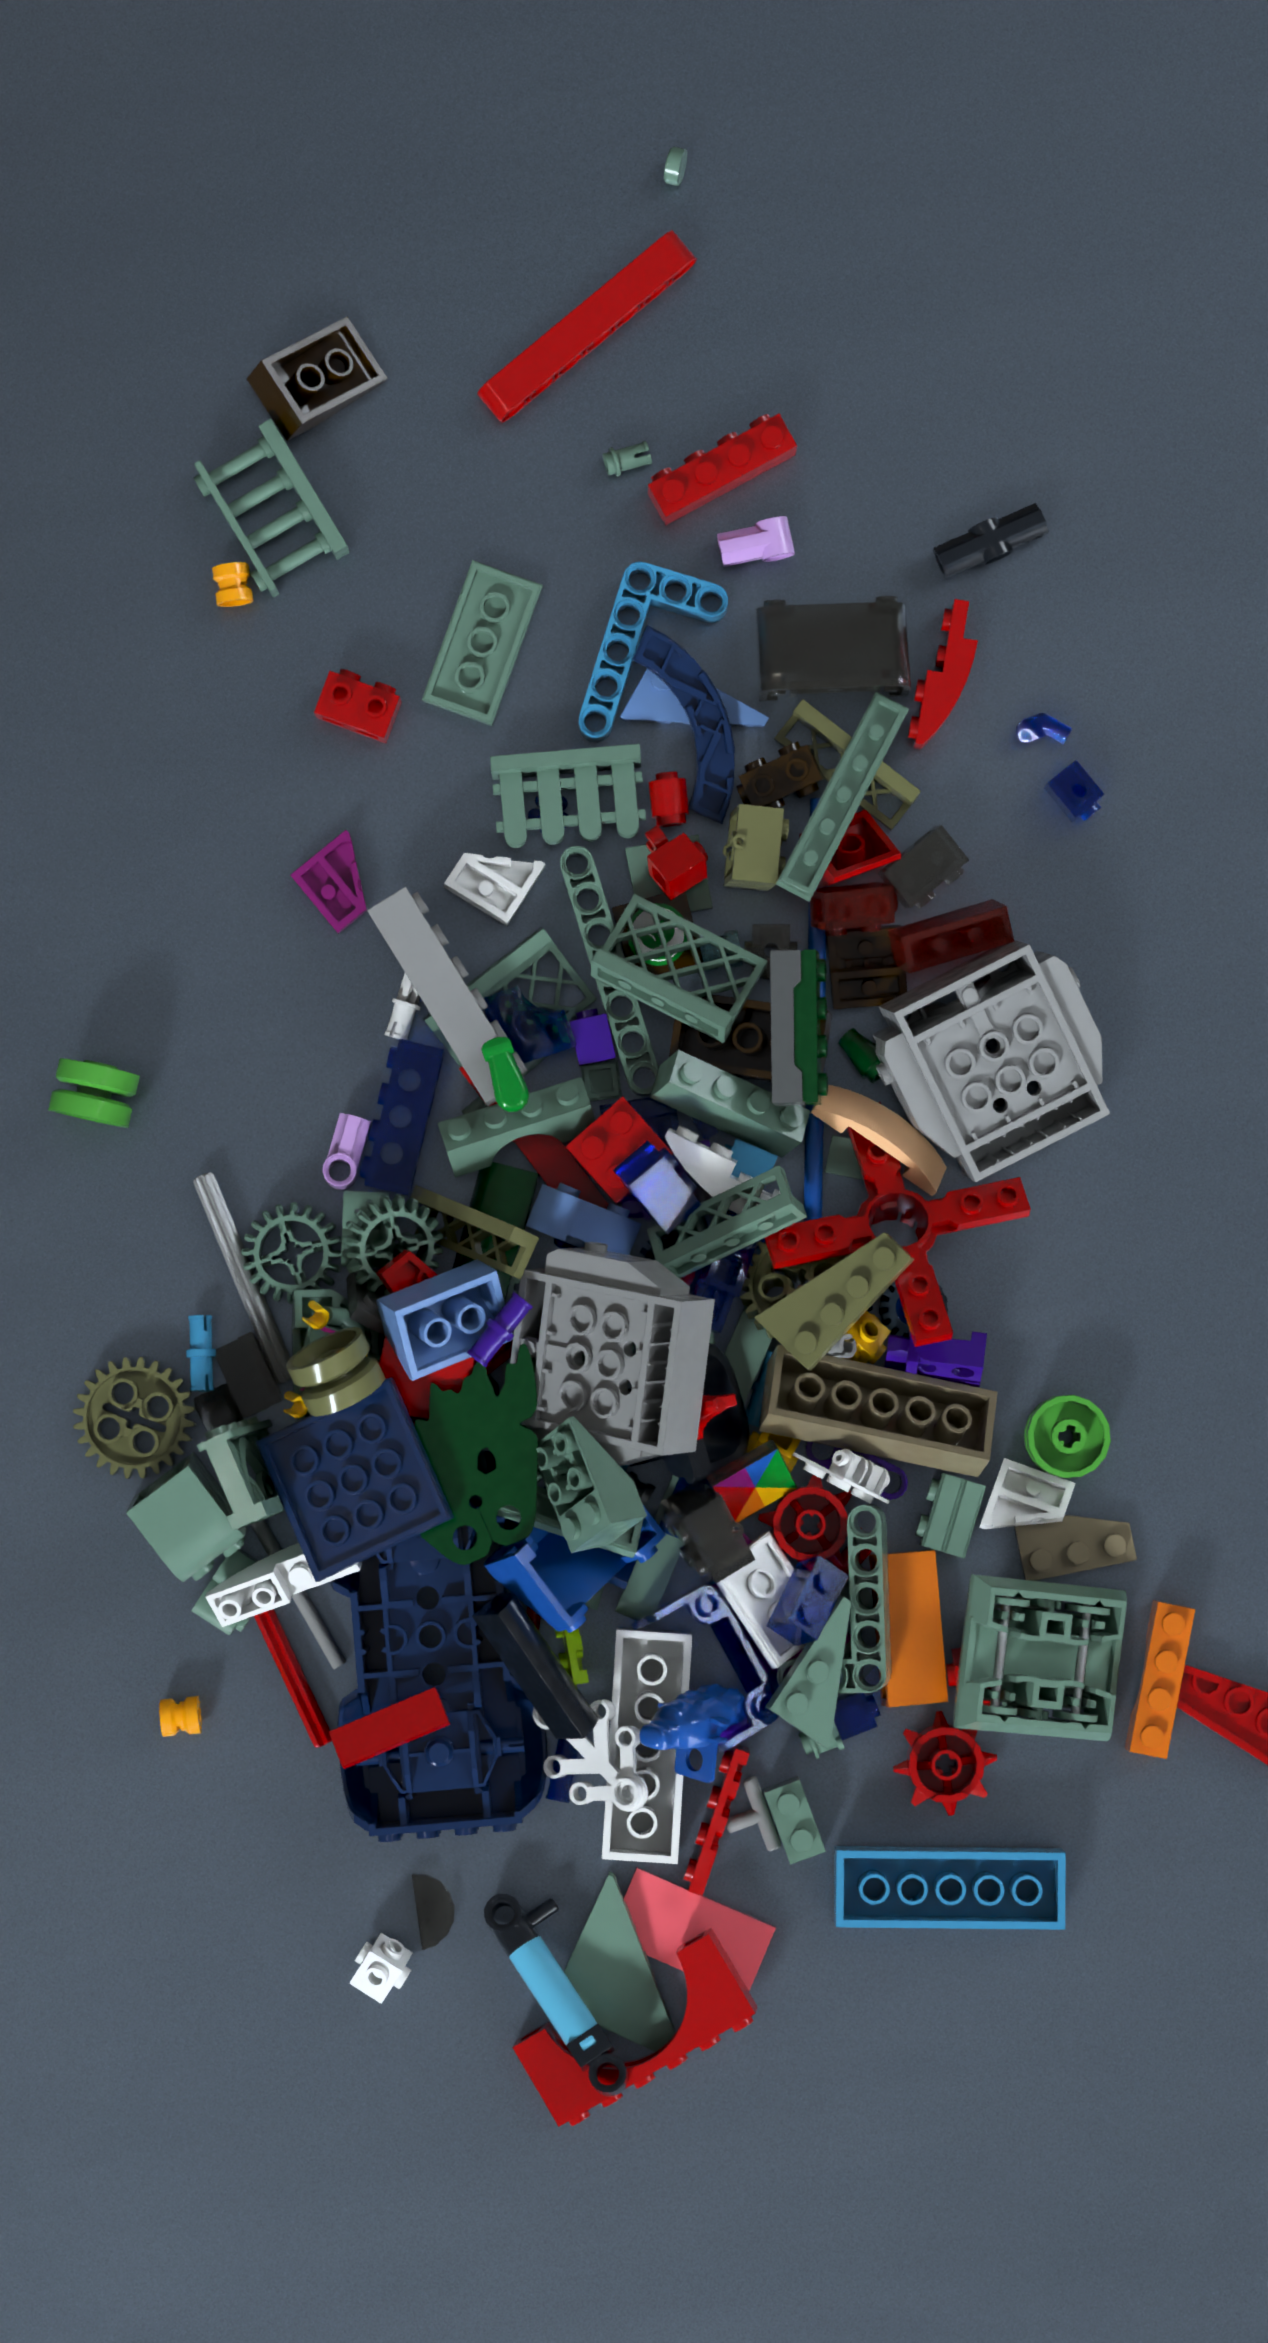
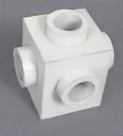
M380 1933L373 1945L366 1941L356 1957L355 1962L360 1964L350 1984L382 2004L391 1988L395 1986L400 1989L410 1974L411 1969L406 1967V1964L413 1952L406 1949L398 1940Z

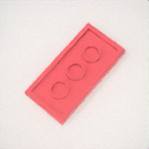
M636 1867L623 1899L628 1906L637 1935L646 1955L684 1971L676 1954L678 1947L712 1928L748 1991H750L776 1927L706 1896L689 1892L683 1886Z

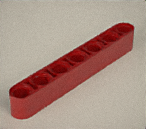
M673 230L667 232L489 379L479 389L477 395L501 423L509 420L683 276L696 263L697 258Z

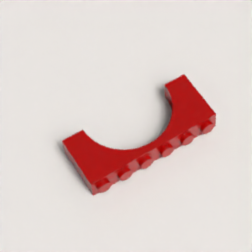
M712 1928L678 1947L676 1954L684 1970L687 1984V2005L683 2021L674 2036L660 2049L636 2060L623 2061L628 2071L626 2088L634 2084L635 2088L638 2089L648 2084L656 2077L653 2072L664 2066L671 2070L681 2065L688 2059L686 2053L697 2047L701 2051L707 2050L721 2040L719 2036L721 2033L730 2028L734 2032H738L754 2021L752 2016L756 2014L758 2006ZM550 2022L517 2039L512 2047L558 2127L566 2122L574 2126L589 2117L591 2114L588 2110L599 2103L605 2108L623 2097L622 2093L615 2096H604L593 2088L589 2079V2068L584 2072L582 2071ZM607 2065L599 2071L598 2080L604 2085L614 2084L619 2077V2070L612 2065Z

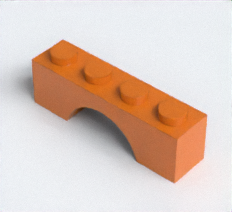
M1157 1600L1152 1602L1146 1634L1143 1674L1138 1696L1131 1712L1125 1749L1129 1752L1167 1759L1194 1620V1608Z

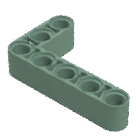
M865 1504L854 1508L848 1515L847 1520L849 1595L851 1601V1656H843L841 1669L843 1680L839 1685L838 1693L876 1692L886 1686L891 1679L887 1522L885 1513L880 1507L875 1504ZM863 1511L871 1512L876 1519L875 1528L871 1532H865L859 1527L858 1517ZM864 1549L873 1551L877 1556V1565L873 1570H866L860 1564L859 1556ZM865 1587L874 1589L878 1594V1603L874 1608H867L861 1602L860 1595ZM865 1626H873L878 1630L880 1639L876 1646H869L862 1640V1630ZM792 1658L780 1666L777 1672L779 1685L797 1658ZM867 1664H873L880 1670L881 1679L878 1684H870L864 1679L863 1669Z

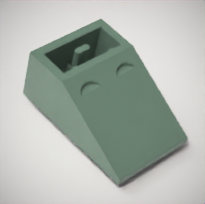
M574 1416L566 1419L538 1442L537 1467L545 1483L548 1498L553 1504L561 1525L562 1535L566 1539L571 1553L607 1546L647 1516L634 1481Z

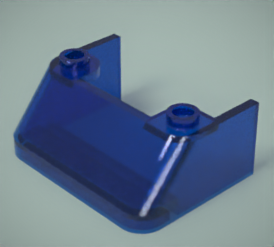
M713 1578L636 1620L631 1623V1626L634 1630L658 1621L684 1605L696 1622L711 1626L747 1693L743 1701V1711L748 1723L723 1737L727 1738L728 1742L718 1744L717 1753L732 1748L779 1718L778 1715L765 1707L779 1687L777 1681L779 1667L775 1669L770 1667Z

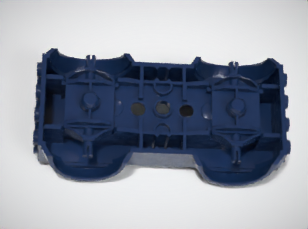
M488 1447L482 1449L478 1454L477 1468L484 1474H488L496 1469L495 1457ZM474 1495L470 1498L469 1505L471 1508L479 1509L481 1507L482 1498L480 1496ZM500 1516L496 1518L499 1526L505 1530L514 1529L519 1525V1522ZM460 1526L453 1534V1542L461 1550L471 1549L477 1542V1533L470 1526ZM417 1535L362 1561L360 1571L330 1581L333 1590L351 1600L358 1689L349 1693L340 1702L338 1727L434 1687L438 1690L451 1724L346 1769L340 1763L343 1791L349 1814L355 1824L369 1831V1836H378V1842L399 1841L404 1833L415 1832L417 1839L436 1838L440 1836L441 1830L454 1829L457 1836L477 1834L479 1827L493 1826V1832L514 1831L517 1824L523 1823L524 1817L537 1806L542 1798L547 1777L543 1768L544 1762L548 1758L546 1729L539 1727L533 1719L534 1706L472 1617L496 1595L506 1593L505 1587L495 1580L484 1566L485 1561L502 1546L493 1540L490 1550L485 1557L470 1564L460 1565L442 1555L425 1541L421 1535ZM426 1586L433 1587L439 1594L438 1604L431 1609L422 1608L416 1599L418 1591ZM427 1625H434L441 1631V1642L435 1647H427L420 1640V1631ZM430 1663H438L445 1670V1679L439 1685H430L423 1678V1670Z

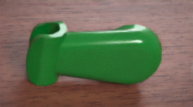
M506 1037L488 1040L483 1044L481 1050L485 1062L489 1064L495 1100L504 1111L518 1112L527 1105L529 1090L513 1056L515 1051L512 1043Z

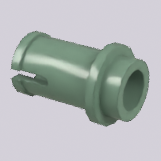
M646 441L617 450L611 447L608 449L609 452L602 454L607 474H615L616 477L621 476L623 471L652 464L651 454L635 457V454L649 450Z

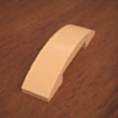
M828 1085V1095L821 1096V1105H814L811 1113L839 1133L851 1127L906 1165L902 1174L903 1177L929 1195H935L947 1167L931 1143L909 1122L882 1104L851 1090Z

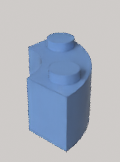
M559 1183L557 1189L542 1184L527 1221V1227L579 1248L584 1247L585 1242H598L607 1244V1251L626 1255L630 1254L641 1223L628 1218L629 1210L609 1203L607 1209L579 1199L581 1191Z

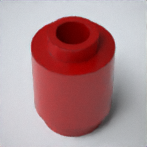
M675 771L655 774L656 780L648 783L652 818H656V825L658 827L685 825L686 815H689L686 778H678V772Z

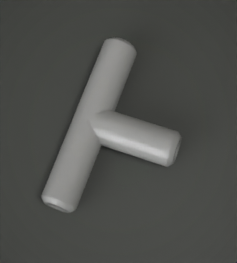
M756 1776L743 1780V1784L752 1809L729 1817L726 1824L728 1832L732 1833L758 1823L767 1850L779 1849L781 1842Z

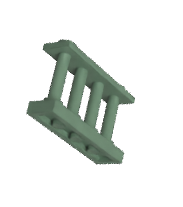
M270 418L258 426L262 437L257 439L258 444L209 473L199 460L194 463L199 474L193 477L204 497L209 494L212 495L255 567V570L250 572L260 591L263 592L268 589L274 598L279 595L273 583L277 578L323 551L325 554L332 551L337 560L350 552L346 542ZM266 456L268 459L273 456L276 457L281 466V469L276 471L278 475L231 503L226 504L216 487L218 484ZM284 488L287 491L292 488L295 489L301 499L295 503L297 507L245 536L235 517ZM313 519L320 531L314 535V540L266 568L263 566L254 551L255 548L299 522L305 520L307 523Z

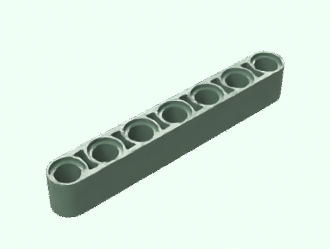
M571 846L561 856V873L591 966L594 955L598 949H602L604 944H593L588 938L589 932L593 928L601 926L606 928L611 934L615 926L590 851L585 847ZM579 855L586 859L588 866L584 872L574 874L567 869V861L573 856ZM585 891H592L597 894L599 902L593 909H583L577 902L579 895ZM618 942L611 953L624 958L620 942ZM595 978L627 1084L635 1095L641 1097L650 1096L654 1083L651 1087L642 1089L633 1082V1076L636 1071L648 1069L656 1079L659 1069L638 1000ZM623 997L631 1002L633 1008L629 1015L618 1017L611 1011V1004L615 999ZM629 1033L638 1034L643 1039V1047L636 1053L627 1052L622 1046L623 1038Z

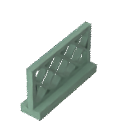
M634 894L602 949H598L591 961V976L724 1043L731 1032L735 1019L765 970L768 961ZM639 908L652 915L654 925L634 930L631 917L636 909ZM627 926L629 931L622 933ZM678 928L685 932L687 942L667 946L663 931ZM657 933L662 948L642 953L637 938ZM632 939L636 955L621 958L611 953L616 943ZM710 944L718 948L720 959L705 963L700 962L696 950L697 947ZM690 949L695 965L675 970L670 954ZM665 956L670 972L655 975L647 970L645 961ZM744 961L755 967L749 977L734 980L729 964ZM724 966L729 982L709 987L704 971ZM695 973L699 974L703 989L688 992L681 988L678 978ZM743 987L742 991L739 994L737 988ZM732 990L735 1003L728 1012L716 1006L712 994Z
M541 927L466 984L470 991L477 987L484 1000L491 1001L488 995L496 993L501 988L502 994H507L503 990L507 989L508 983L515 977L530 979L528 1000L525 1001L530 1009L532 1006L553 1009L552 1018H557L558 1010H566L567 1012L563 1015H566L568 1021L576 1016L575 1013L581 1012L597 1000L554 944L551 937ZM550 951L559 962L557 978L536 976L538 959ZM532 965L531 975L520 974ZM563 968L572 980L562 979ZM535 980L556 982L554 1004L532 1002ZM561 983L577 985L585 998L574 1007L559 1005ZM497 997L494 1001L501 1002V999ZM500 1009L498 1023L501 1028L523 1032L522 1046L516 1051L520 1058L550 1036L547 1028L544 1030L540 1029L541 1041L532 1038L527 1042L528 1034L523 1027L503 1025ZM429 1013L423 1018L424 1022L457 1064L462 1067L461 1062Z

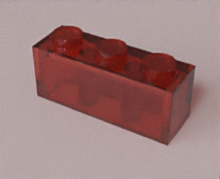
M994 899L888 930L896 966L907 973H913L1015 942L1007 906Z

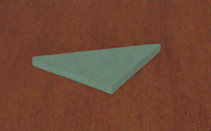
M609 1871L564 1969V1973L600 2027L652 2051H657L676 2033L665 2001L660 1994L646 1952L642 1948L628 1906L617 1884V1878L614 1873Z

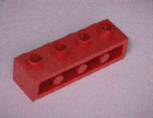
M780 413L771 418L769 414L762 415L749 424L751 429L737 435L736 432H731L716 442L718 447L707 453L703 449L698 450L683 460L685 465L673 471L670 467H667L651 477L652 482L648 484V495L665 526L795 456L797 444Z

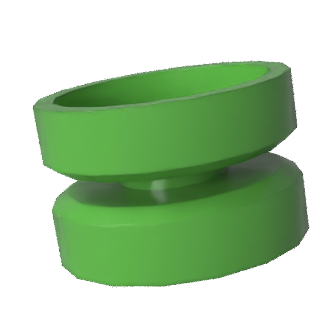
M60 1058L56 1078L62 1083L76 1086L77 1090L57 1089L52 1091L48 1110L80 1119L129 1128L133 1109L126 1103L111 1100L112 1095L123 1097L136 1095L140 1076L118 1070V1067L104 1063Z
M1075 1395L1052 1396L1039 1403L1029 1414L1023 1430L1024 1447L1031 1461L1043 1472L1061 1478L1082 1477L1095 1470L1105 1459L1111 1442L1110 1426L1102 1410L1090 1400ZM1068 1429L1072 1433V1440L1064 1444V1441L1059 1440V1432H1065Z

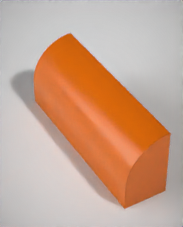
M921 1550L888 1553L891 1679L886 1686L880 1689L881 1705L899 1707L948 1702L936 1551ZM875 1554L869 1555L870 1570H873L877 1565V1556ZM872 1589L874 1608L876 1607L879 1598L877 1592L874 1589ZM875 1628L877 1645L880 1639V1635L878 1630ZM879 1670V1681H880V1679H881V1673H880V1670Z

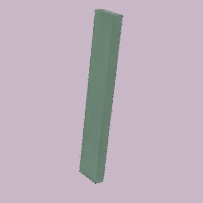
M875 692L776 885L808 902L811 900L909 710L907 707Z

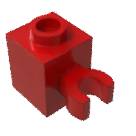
M657 825L645 832V836L649 840L646 842V846L651 852L647 856L649 875L670 900H673L707 878L706 861H708V855L698 841L693 843L684 832L668 841L664 832Z

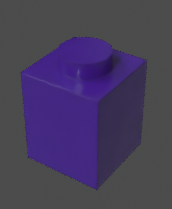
M597 1008L575 1013L577 1020L570 1021L569 1024L576 1041L574 1042L578 1065L582 1066L615 1059L616 1055L607 1014L599 1015Z

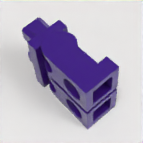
M972 1332L970 1341L951 1339L918 1347L914 1346L911 1333L910 1337L889 1335L884 1367L980 1387L987 1333Z

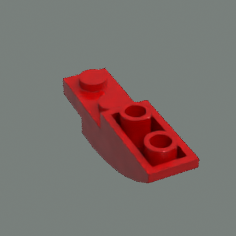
M954 599L952 608L944 609L941 630L948 631L946 645H938L935 667L942 668L941 672L927 670L925 680H917L914 701L921 702L919 716H911L908 738L915 739L913 749L921 750L935 736L955 707L967 682L978 640L963 638L969 601Z

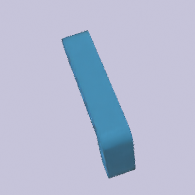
M638 561L626 568L579 714L580 733L586 740L596 743L604 741L612 731L632 668L633 660L631 659L642 636L650 607H657L705 623L719 622L724 618L728 606L727 593L721 586L646 562ZM641 573L648 576L650 584L645 589L637 590L630 585L629 580L633 575ZM677 584L685 589L686 595L681 600L673 601L666 596V589L670 585ZM714 595L720 599L722 605L717 611L708 612L704 610L700 602L704 597ZM624 609H633L639 614V619L633 625H625L618 618L620 612ZM614 644H622L628 649V655L623 660L614 661L608 656L607 651ZM610 679L614 681L617 685L616 692L611 696L600 695L596 690V686L601 680ZM594 714L600 715L606 720L604 729L598 732H592L585 726L586 719Z

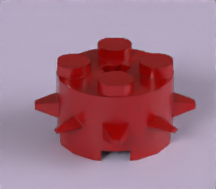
M812 1474L807 1486L798 1487L781 1497V1500L776 1504L775 1510L759 1514L758 1520L771 1526L776 1542L782 1551L797 1559L800 1575L807 1576L814 1561L819 1562L828 1559L840 1567L844 1564L840 1547L844 1544L845 1537H848V1514L845 1506L852 1497V1494L849 1490V1492L844 1491L833 1495L830 1491L823 1489L821 1478ZM805 1514H809L810 1517L816 1514L820 1520L816 1523L817 1532L811 1534L809 1530L805 1533L801 1531L800 1527L804 1524L801 1518Z
M936 1711L933 1726L925 1728L920 1733L909 1729L903 1731V1735L910 1744L907 1750V1760L893 1766V1771L910 1776V1780L916 1786L910 1803L917 1806L930 1798L935 1802H942L948 1816H952L955 1814L957 1801L967 1798L969 1794L982 1798L988 1795L980 1780L984 1774V1767L997 1761V1754L981 1751L980 1746L975 1741L978 1730L954 1728V1725L948 1724L942 1711ZM947 1754L950 1759H955L954 1766H949L950 1771L943 1773L939 1766H935L936 1760H940V1755Z

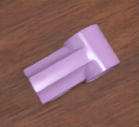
M786 516L764 519L755 523V526L717 534L723 567L760 559L763 562L777 561L795 554Z
M339 1114L322 1171L330 1187L336 1190H345L355 1183L371 1121L350 1114ZM344 1162L350 1166L351 1172L346 1180L336 1181L330 1177V1169L335 1163Z

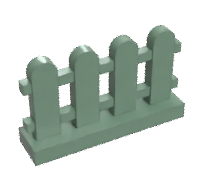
M640 743L490 756L492 779L500 780V784H493V795H501L503 821L496 822L497 833L504 832L505 841L512 848L522 847L526 843L527 830L542 829V837L546 843L551 845L559 844L565 835L564 827L579 826L581 837L586 841L592 842L601 836V824L616 823L620 836L632 838L639 831V821L646 820L645 809H638L635 784L643 783L642 772H634V768L641 767ZM612 770V774L597 775V771ZM574 773L575 775L573 778L560 779L559 774ZM537 776V781H522L523 777ZM613 785L615 811L600 813L598 787ZM576 789L578 815L563 816L561 790ZM538 792L541 818L526 819L524 793Z

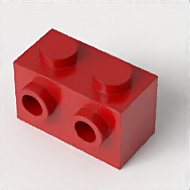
M340 669L339 674L329 671L314 711L316 718L387 743L402 703L400 696L395 695L396 689L381 682H375L374 687L360 682V675L346 669Z

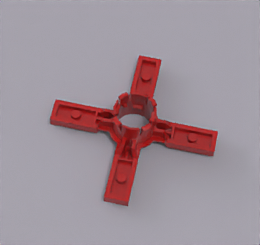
M848 1127V1133L868 1198L861 1204L856 1216L844 1218L837 1214L794 1223L765 1237L773 1268L779 1269L851 1254L876 1238L871 1230L872 1224L875 1225L885 1220H897L900 1212L902 1213L900 1222L908 1224L911 1228H914L916 1222H918L917 1228L914 1231L918 1241L908 1246H901L915 1260L895 1280L914 1346L918 1347L951 1340L953 1330L933 1266L929 1264L926 1253L933 1247L937 1235L1028 1217L1031 1208L1021 1178L1016 1177L947 1192L943 1198L927 1201L918 1193L905 1189L900 1173L901 1164L899 1160L851 1127Z

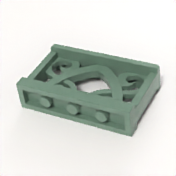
M257 1416L250 1419L222 1425L204 1433L207 1440L197 1444L199 1452L207 1451L233 1511V1514L227 1516L232 1530L262 1521L285 1511L256 1444V1441L269 1435L267 1428L273 1426L270 1419L259 1422ZM246 1461L256 1473V1482L248 1475Z

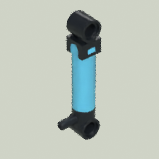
M508 1894L493 1896L486 1903L484 1918L494 1936L582 2071L584 2072L589 2068V2079L593 2088L604 2096L620 2094L628 2083V2071L624 2062L619 2057L610 2054L615 2051L613 2045L535 1928L536 1925L559 1910L557 1904L550 1898L526 1914L513 1896ZM508 1906L514 1910V1917L509 1923L498 1924L494 1921L495 1912L500 1907ZM607 2065H612L619 2070L617 2081L611 2085H604L598 2080L599 2071Z

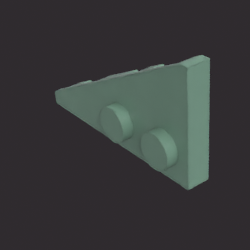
M841 1595L837 1597L765 1706L826 1749L831 1744L851 1601Z

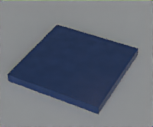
M394 1378L385 1379L382 1385L372 1394L352 1406L329 1415L318 1417L310 1415L256 1441L315 1582H320L454 1519Z

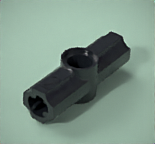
M1034 503L1000 519L997 516L980 522L970 528L968 533L934 547L933 552L945 579L978 564L983 563V565L996 562L1011 554L1013 549L1048 534L1049 530L1041 509Z

